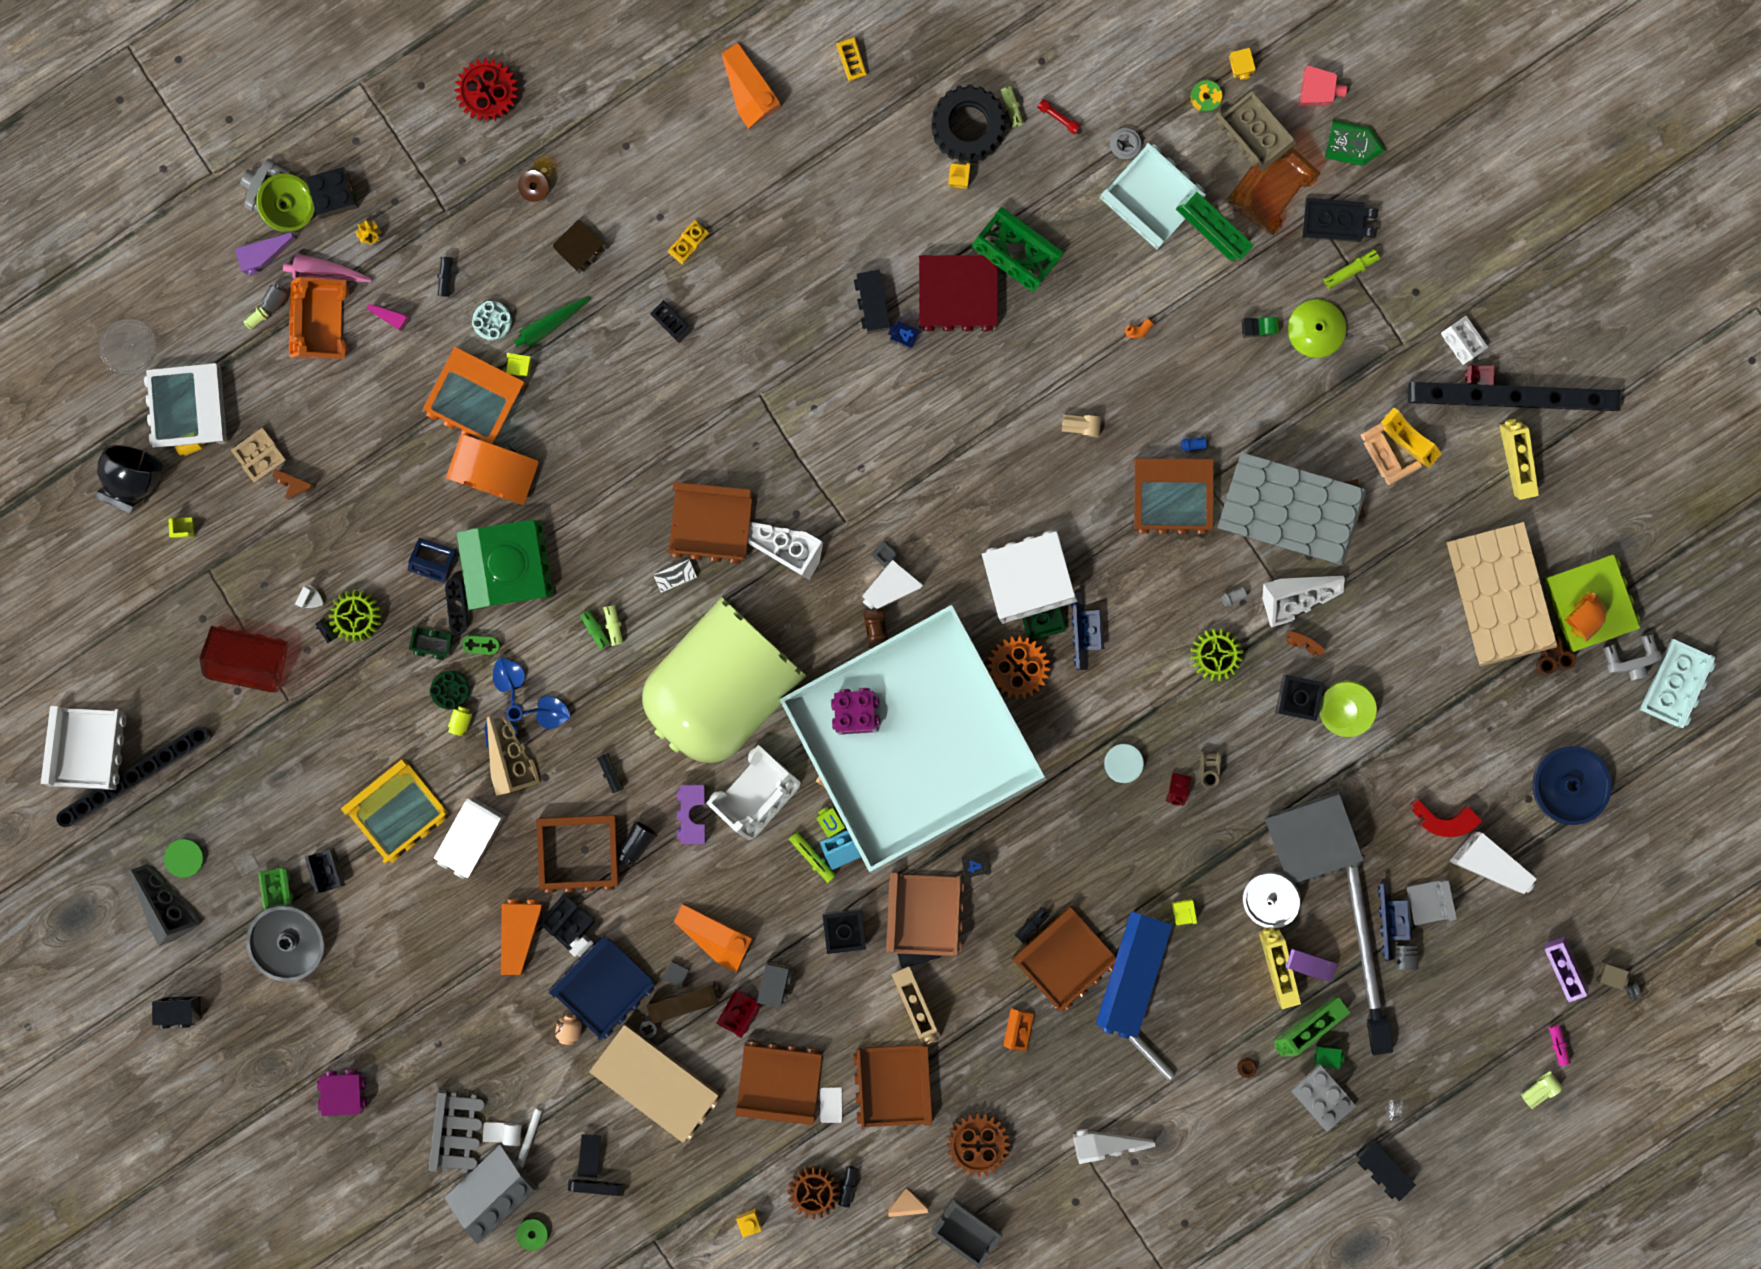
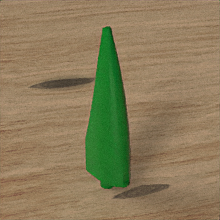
M588 296L561 307L519 330L521 336L514 340L515 345L519 347L526 342L530 348L579 311L591 300Z

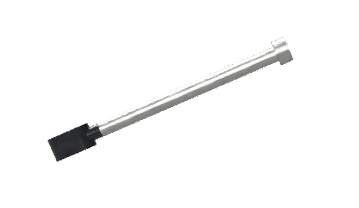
M1347 866L1346 871L1371 1016L1370 1019L1366 1020L1371 1052L1373 1056L1393 1053L1389 1021L1387 1016H1382L1358 866L1353 868Z

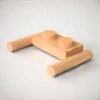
M1380 423L1362 433L1361 438L1365 441L1364 445L1382 478L1385 477L1386 483L1391 485L1420 469L1422 466L1419 461H1416L1401 469L1383 433H1381L1384 430V426Z

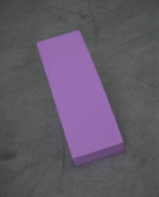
M1292 949L1285 968L1331 982L1337 963Z

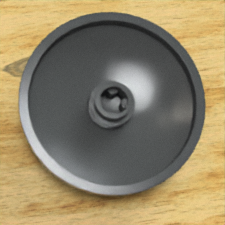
M278 904L263 910L252 921L247 932L246 946L252 963L261 973L274 980L289 982L300 980L316 969L324 956L326 940L322 926L309 911L292 904Z

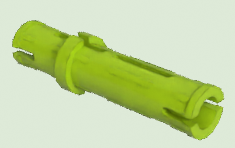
M1375 249L1361 258H1355L1351 264L1324 278L1323 281L1327 285L1328 290L1356 273L1364 272L1366 267L1379 261L1380 257L1376 254Z
M798 832L788 839L813 866V871L816 870L826 883L836 876L826 865V860L824 858L821 859ZM799 843H801L812 856H809L808 853L799 845ZM813 858L823 867L825 872L816 864Z

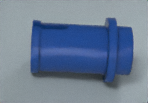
M1205 436L1190 439L1185 437V439L1181 440L1182 451L1188 453L1189 450L1206 449Z

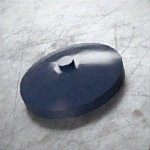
M1568 746L1553 750L1540 761L1534 772L1532 789L1537 805L1547 817L1561 824L1579 825L1595 819L1602 813L1611 796L1612 782L1607 766L1598 755L1582 747Z

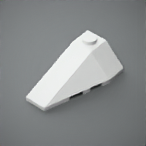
M750 522L748 544L810 580L820 563L822 541L807 532Z
M1344 576L1285 578L1264 583L1262 599L1270 626L1274 627L1291 622L1295 619V615L1303 611L1307 613L1311 611L1310 607L1317 603L1324 604L1344 592Z

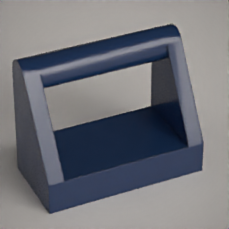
M419 538L408 561V571L445 583L456 550ZM421 546L449 555L445 566L419 558L418 554Z

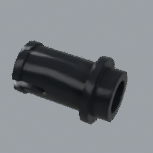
M323 618L315 623V625L317 626L316 630L319 629L328 644L338 638V636L328 622L330 621Z

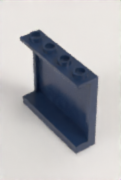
M603 933L549 988L548 993L554 998H558L598 1036L597 1039L600 1041L603 1037L606 1039L613 1032L612 1028L616 1024L620 1025L627 1018L625 1014L630 1009L634 1011L641 1002L639 1000L644 995L647 997L655 989L653 987L655 983L647 973Z

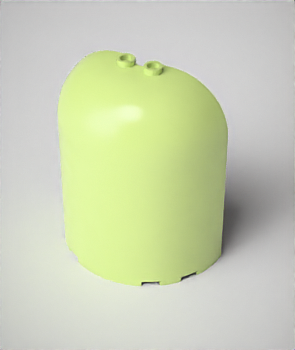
M721 597L652 671L644 684L642 702L649 721L656 728L655 733L662 740L666 738L670 741L669 746L676 753L681 751L696 761L715 763L733 756L781 705L779 699L792 693L807 675Z

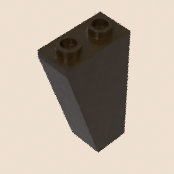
M715 981L648 1003L646 1006L652 1024L716 1005L721 1000L722 991L720 985H716Z

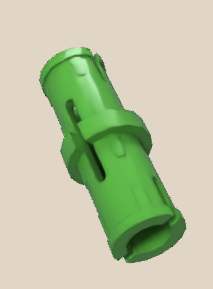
M588 610L586 614L589 620L584 613L579 617L589 630L588 634L592 635L600 650L604 648L600 640L604 642L605 646L609 645L610 642L601 630V624L598 625L591 610Z

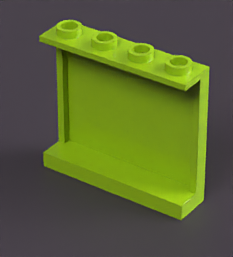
M1608 555L1602 559L1543 578L1569 652H1575L1640 629L1639 624L1641 621L1639 615L1633 610V598L1627 593V581L1624 576H1621L1619 570L1621 564L1614 555ZM1593 592L1604 604L1607 615L1601 629L1586 642L1582 637H1576L1571 632L1573 628L1564 619L1576 609L1574 606L1587 593Z

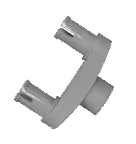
M267 159L256 173L247 169L240 182L241 186L248 189L244 208L259 212L256 201L257 193L262 183L267 179V176L281 173L290 174L291 171L276 165L270 159Z
M1654 635L1641 638L1646 651L1645 657L1622 663L1619 660L1616 645L1603 648L1609 664L1607 665L1609 673L1629 672L1631 681L1648 677L1646 666L1662 659L1661 652L1657 649Z

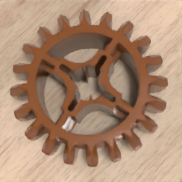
M813 1165L812 1171L809 1172V1168L806 1166L804 1168L805 1174L798 1170L799 1178L795 1175L792 1176V1180L796 1183L789 1182L788 1184L790 1188H793L787 1190L788 1195H793L788 1198V1201H795L791 1208L799 1207L798 1215L804 1211V1218H807L808 1213L812 1214L811 1218L815 1219V1214L818 1213L821 1219L823 1218L822 1211L829 1215L828 1207L834 1210L836 1206L832 1202H839V1198L835 1196L840 1195V1191L834 1190L839 1187V1183H832L836 1179L835 1176L828 1178L830 1175L829 1170L823 1174V1167H820L819 1172H817L816 1166ZM815 1177L824 1182L814 1184L808 1178ZM803 1182L807 1191L799 1199L797 1189L800 1183ZM828 1186L830 1196L825 1203L821 1192ZM810 1188H811V1189L814 1188V1190H815V1189L818 1190V1191H817V1196H814V1195L811 1196V1195H809V1194H810ZM814 1201L819 1207H809L803 1203Z

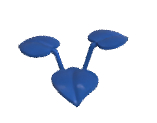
M503 657L497 660L493 669V682L495 687L501 692L511 689V706L506 712L510 722L518 721L523 715L538 712L536 715L537 722L546 729H553L570 719L571 715L567 706L553 696L542 697L538 701V708L524 710L521 704L515 703L514 687H519L524 682V670L514 661ZM486 722V725H485L486 747L489 748V742H488V727H487V722ZM511 723L516 731L515 736H517L518 728L515 724Z

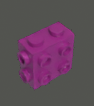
M859 688L858 692L842 689L839 690V693H834V699H831L832 711L835 710V718H832L833 730L839 735L878 732V727L881 725L880 715H877V707L880 706L879 696H876L873 690L870 691V688Z
M347 1069L345 1073H337V1070H328L320 1076V1079L317 1080V1090L320 1091L321 1099H318V1110L321 1111V1116L351 1115L364 1112V1109L367 1108V1098L363 1094V1089H366V1078L363 1077L362 1072H357V1069Z

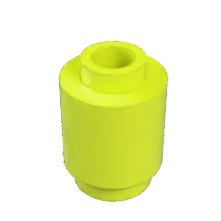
M459 706L458 709H453L448 732L464 736L472 718V714L469 713L470 709Z

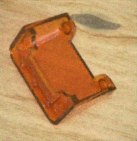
M1292 147L1264 171L1258 165L1255 168L1252 165L1229 195L1227 201L1233 208L1270 235H1274L1282 227L1280 214L1301 187H1310L1315 184L1320 172Z

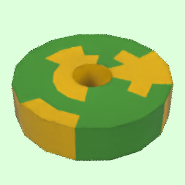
M1209 80L1197 83L1191 92V103L1194 108L1204 113L1215 110L1222 100V91L1219 85ZM1203 94H1209L1210 98L1204 99Z

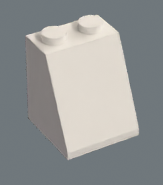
M892 560L863 594L862 597L865 599L863 603L871 610L874 607L878 610L920 590L923 585Z

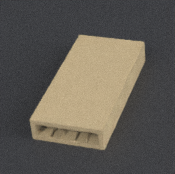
M625 1023L589 1071V1073L682 1143L686 1139L690 1141L696 1133L694 1130L695 1126L698 1123L702 1125L708 1117L705 1114L709 1108L714 1109L719 1102L717 1098L719 1096L718 1091L649 1039L642 1037L637 1030Z

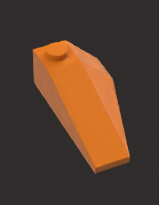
M738 43L722 53L737 112L748 129L780 109V102Z
M684 904L681 905L674 920V923L719 965L737 972L753 936Z

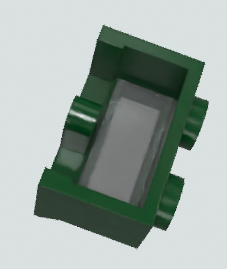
M413 627L409 650L414 651L413 655L425 657V653L432 654L433 659L444 660L445 657H450L454 634Z

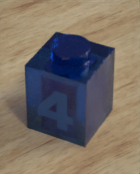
M897 321L896 325L892 324L888 335L891 336V342L912 350L919 330Z

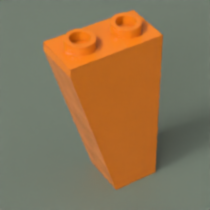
M507 899V903L502 904L501 975H521L524 971L543 910V903H538L537 899H528L527 903H519V899Z

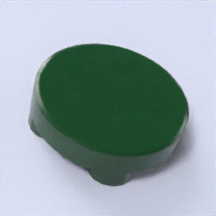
M444 671L433 679L429 691L432 700L437 706L446 710H453L466 703L470 695V686L467 679L461 673Z

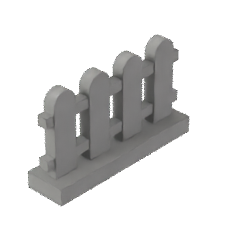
M438 1090L429 1171L437 1172V1167H442V1171H447L448 1167L462 1169V1173H467L468 1169L476 1168L477 1160L474 1157H469L470 1150H476L479 1147V1140L472 1137V1130H479L482 1127V1122L479 1118H474V1112L481 1111L484 1108L483 1100L476 1098V1094H471V1098L457 1097L456 1092H451V1096H447L446 1090ZM444 1108H449V1115H444ZM454 1109L469 1110V1117L454 1116ZM442 1128H447L446 1135L441 1134ZM452 1129L467 1130L466 1137L451 1135ZM440 1147L445 1148L444 1154H439ZM450 1148L465 1149L464 1156L449 1155Z

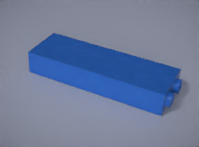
M1130 913L1096 1021V1025L1103 1027L1102 1031L1110 1034L1116 1031L1118 1032L1117 1036L1129 1039L1130 1036L1138 1037L1172 929L1171 924L1138 913Z

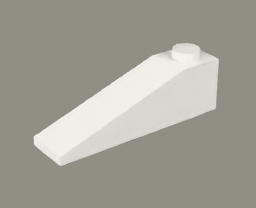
M1088 1129L1077 1130V1134H1073L1079 1164L1103 1160L1107 1154L1119 1156L1125 1153L1124 1150L1127 1149L1128 1152H1136L1155 1147V1142L1152 1139L1088 1131Z

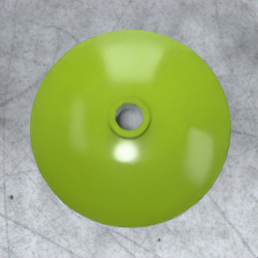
M287 173L273 175L262 183L257 193L256 201L259 214L275 230L281 232L297 231L306 226L313 217L315 208L309 187L302 179L295 175ZM280 202L284 204V209L279 206Z
M1319 299L1306 301L1299 305L1289 318V340L1293 347L1304 356L1310 358L1327 357L1337 351L1345 339V318L1342 312L1328 301ZM1316 324L1322 325L1321 331L1316 329Z

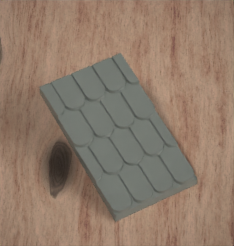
M1240 453L1217 528L1344 566L1367 490L1266 459Z

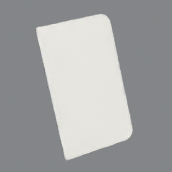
M841 1087L820 1089V1120L822 1123H842Z

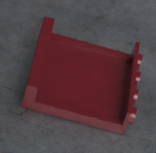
M919 255V328H923L925 332L935 331V328H942V331L945 332L954 331V328H962V331L965 332L974 331V328H981V331L990 332L993 331V328H997V266L984 255Z

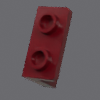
M735 989L716 1023L733 1032L737 1037L742 1038L749 1030L752 1019L758 1014L760 1004L757 1003L755 998Z

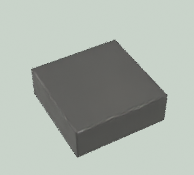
M884 541L871 556L886 568L898 556V553Z
M671 961L663 980L681 987L689 969Z

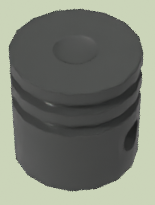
M1395 945V948H1397L1395 950V953H1397L1395 955V969H1419V955H1417L1419 953V950H1417L1419 945Z

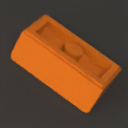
M1011 1008L1003 1043L1004 1047L1012 1050L1027 1051L1034 1018L1033 1012Z

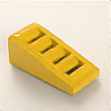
M855 37L835 43L848 81L866 76L867 73ZM852 44L853 48L843 51L842 47ZM855 52L856 56L845 58V55ZM854 60L858 61L857 64L851 66L847 65L848 62ZM860 67L861 71L850 74L849 70Z

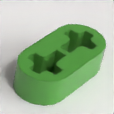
M468 636L463 640L462 648L467 653L493 655L500 650V642L493 637ZM471 639H473V642L480 643V646L473 647V649L470 650V647H468L466 644L467 642H470ZM490 640H492L493 644H496V648H493L492 652H490L489 648L483 647V643L489 644Z

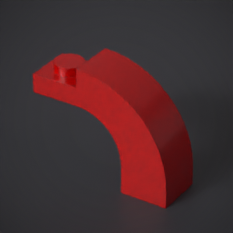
M1415 799L1410 804L1413 807L1411 810L1413 814L1419 819L1423 818L1418 825L1434 835L1458 837L1469 833L1482 822L1467 806H1464L1455 816L1449 819H1438L1419 800Z

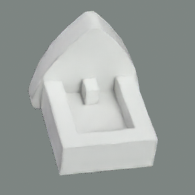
M308 585L302 588L295 605L301 608H315L323 606L324 601L318 590L312 585Z

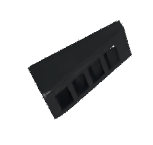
M664 300L650 313L678 343L692 331V328ZM665 309H667L668 311L661 318H659L658 316ZM672 314L673 316L666 323H664V321ZM678 320L679 322L672 329H670V327Z

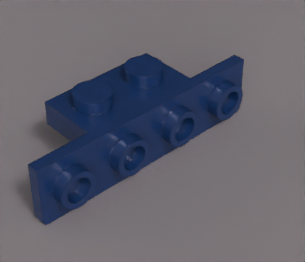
M1074 592L1078 601L1071 603L1073 608L1071 622L1074 627L1073 645L1075 647L1074 664L1076 670H1088L1086 650L1104 649L1102 610L1084 611L1083 592Z
M1384 881L1378 887V896L1381 898L1379 915L1382 917L1383 923L1380 932L1384 938L1382 955L1385 956V961H1391L1395 959L1393 940L1412 939L1410 900H1391L1389 881Z

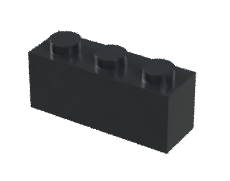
M880 270L858 273L857 279H854L855 291H860L861 298H858L857 302L859 310H863L864 317L861 318L862 329H867V334L890 330Z
M1373 1139L1356 1154L1359 1159L1357 1163L1364 1171L1369 1169L1373 1173L1371 1178L1378 1185L1382 1183L1386 1187L1384 1192L1391 1199L1402 1200L1416 1186Z

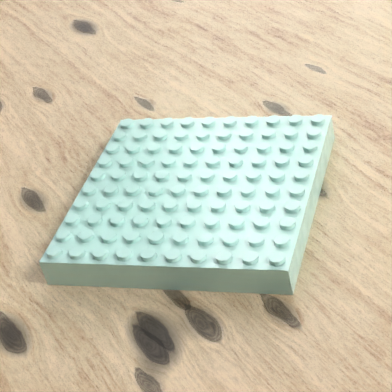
M952 605L779 699L866 867L872 874L1047 780ZM859 688H870V691L873 690L880 700V706L877 707V715H880L881 721L878 732L837 734L832 728V718H835V710L832 711L831 699H834V693H839V690L850 689L851 692H858Z

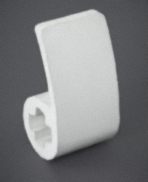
M485 1122L483 1142H500L503 1145L519 1146L522 1125Z

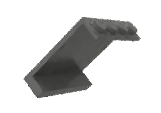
M1341 791L1267 815L1265 818L1284 873L1296 886L1306 883V880L1313 878V880L1320 879L1328 872H1332V874L1341 872L1347 866L1351 868L1357 867L1365 859L1344 807Z

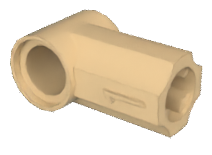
M1063 415L1061 432L1099 437L1101 417Z

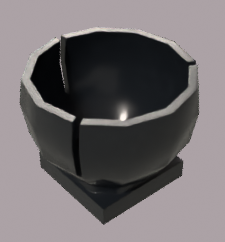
M123 445L105 447L98 460L97 474L103 487L96 491L95 499L131 514L145 504L147 495L155 490L162 475V463L153 455L145 452L139 471H137L143 450Z

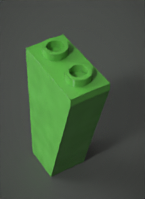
M1339 997L1331 998L1275 1038L1273 1042L1276 1045V1051L1284 1057L1299 1055L1349 1015V1010Z

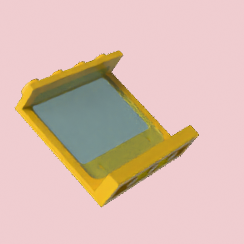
M401 759L341 808L345 815L349 814L384 858L382 860L384 864L389 861L394 863L401 857L399 854L404 849L408 851L414 847L416 839L419 837L425 838L431 833L430 828L435 824L437 827L447 820L445 816L449 814L405 759Z

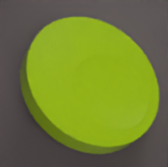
M1344 680L1334 683L1326 689L1321 698L1319 713L1323 724L1329 731L1342 737H1354L1366 732L1372 726L1376 718L1377 704L1374 695L1365 685L1356 681Z

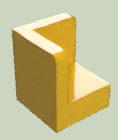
M966 163V165H950L948 187L968 188L970 163Z

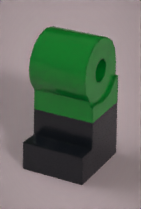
M1277 317L1243 318L1241 320L1243 338L1279 334Z

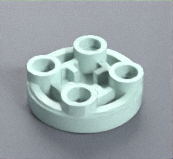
M486 301L475 310L472 325L476 333L483 339L497 341L509 333L512 326V316L503 304L495 301Z
M1118 744L1112 747L1106 753L1104 759L1106 773L1111 779L1120 783H1129L1137 779L1144 766L1140 751L1129 744Z

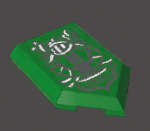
M1332 120L1325 158L1363 166L1386 151L1371 127Z

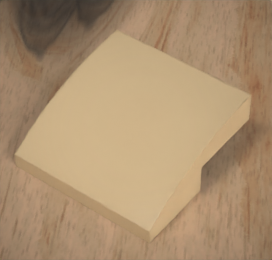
M263 427L231 448V452L241 463L242 468L253 482H256L286 460Z

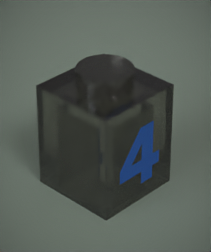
M984 853L961 858L966 878L989 873L988 868H991L989 856L985 857Z

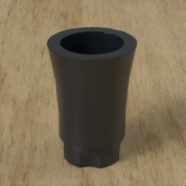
M634 821L617 857L627 865L633 866L658 835L643 823Z

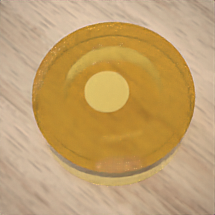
M538 158L533 165L534 170L543 172L547 177L553 173L554 167L548 158Z

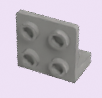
M1442 879L1406 888L1414 925L1444 919L1448 921L1457 919L1448 880Z

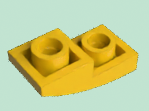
M694 220L682 233L681 237L668 249V253L679 263L683 264L705 240L709 232Z

